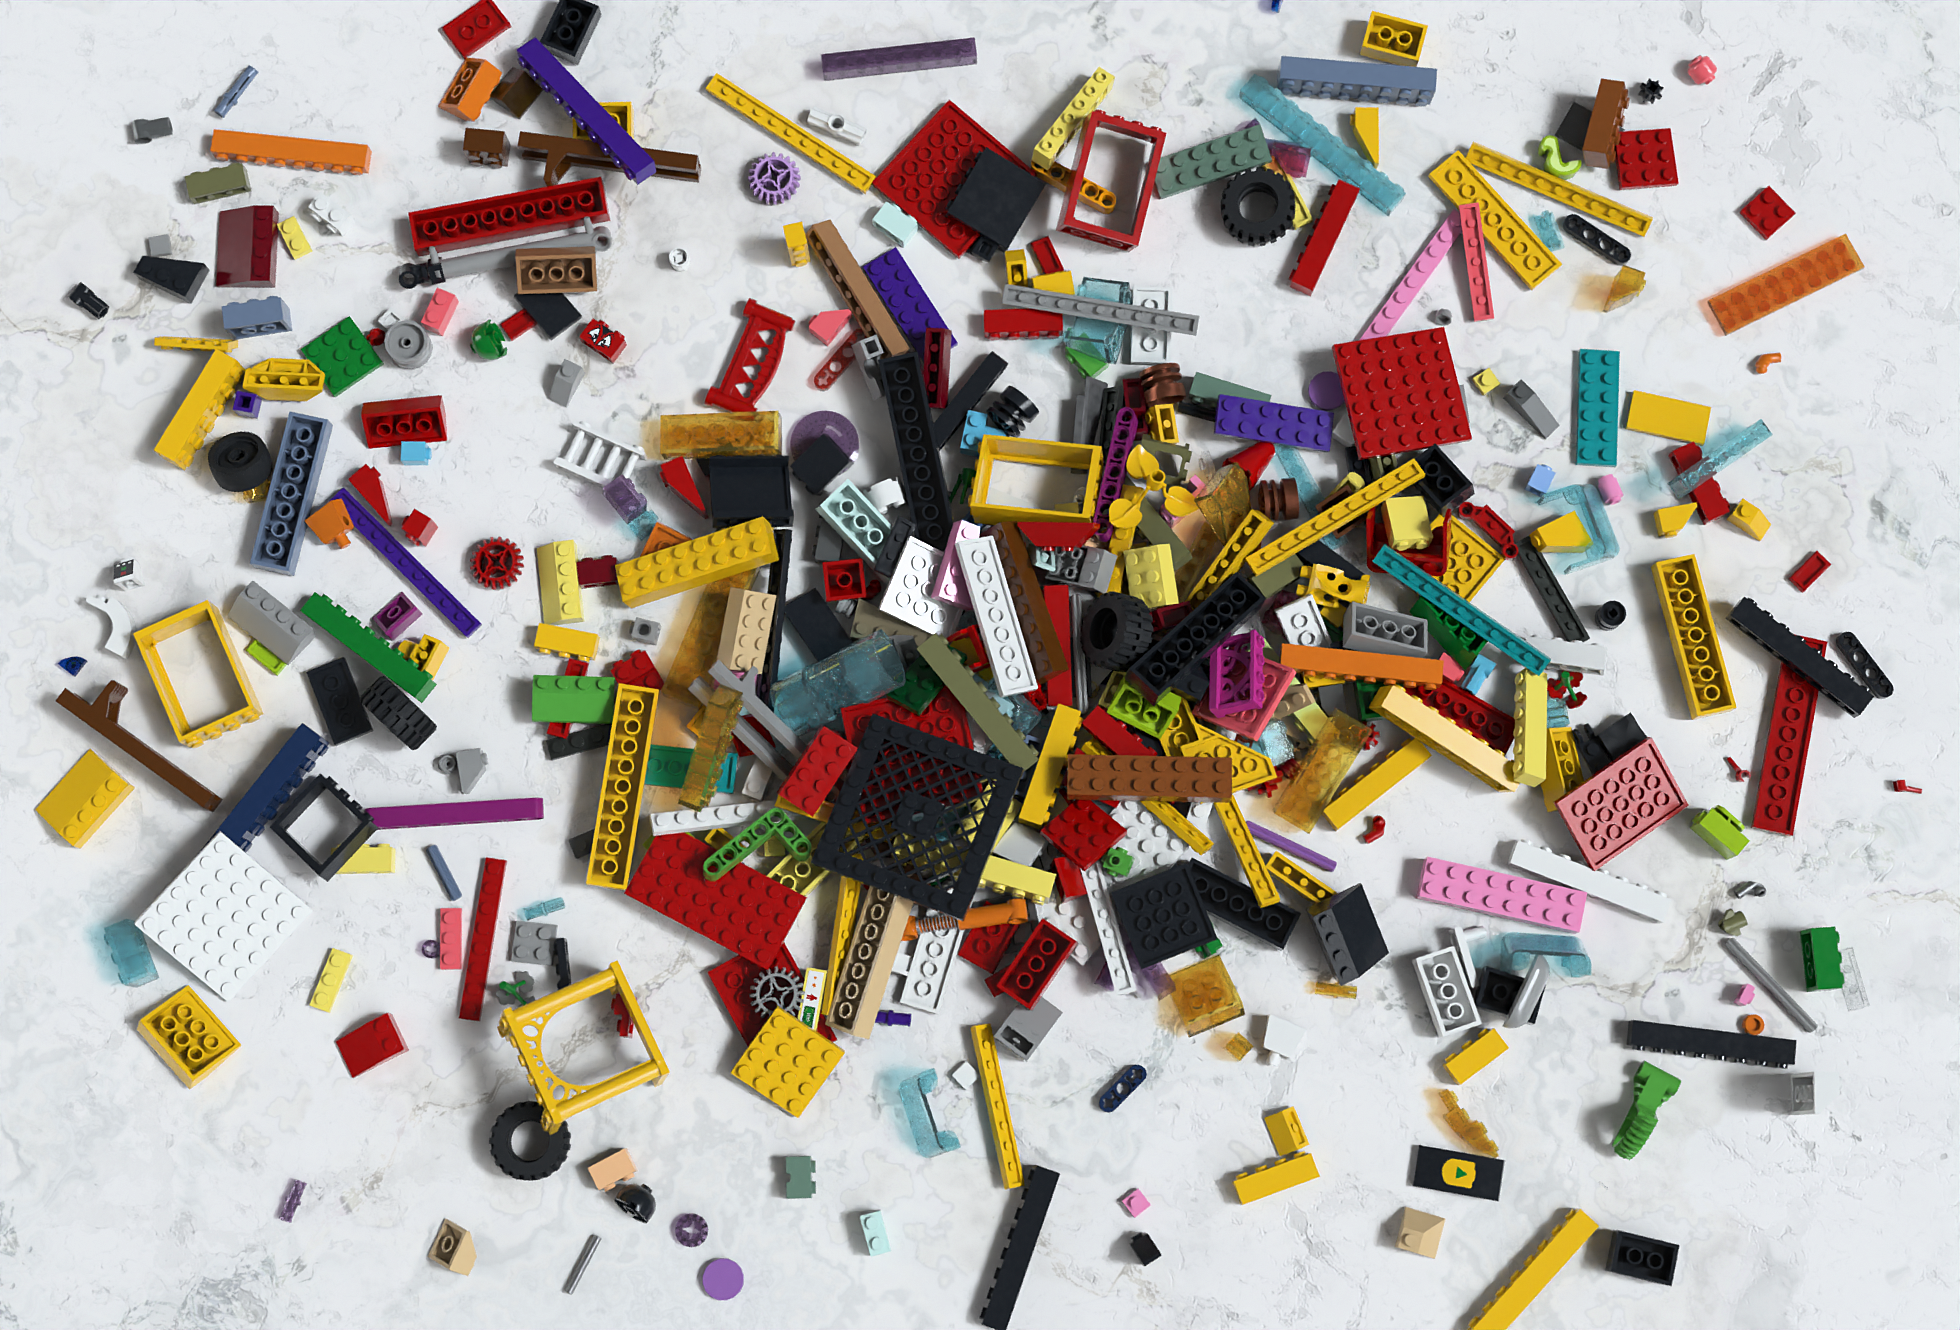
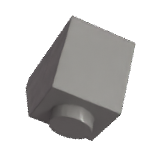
M564 359L555 375L549 399L568 407L585 375L583 368Z
M480 748L456 752L461 789L464 794H470L486 771L485 765L488 764L487 754L483 753V750Z

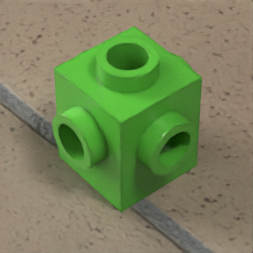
M1117 846L1116 849L1110 848L1109 852L1107 851L1103 855L1101 862L1104 863L1103 867L1107 869V874L1117 877L1118 874L1128 877L1135 858L1127 855V850ZM1119 859V863L1115 865V860Z

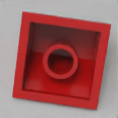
M862 558L822 562L826 602L866 598Z

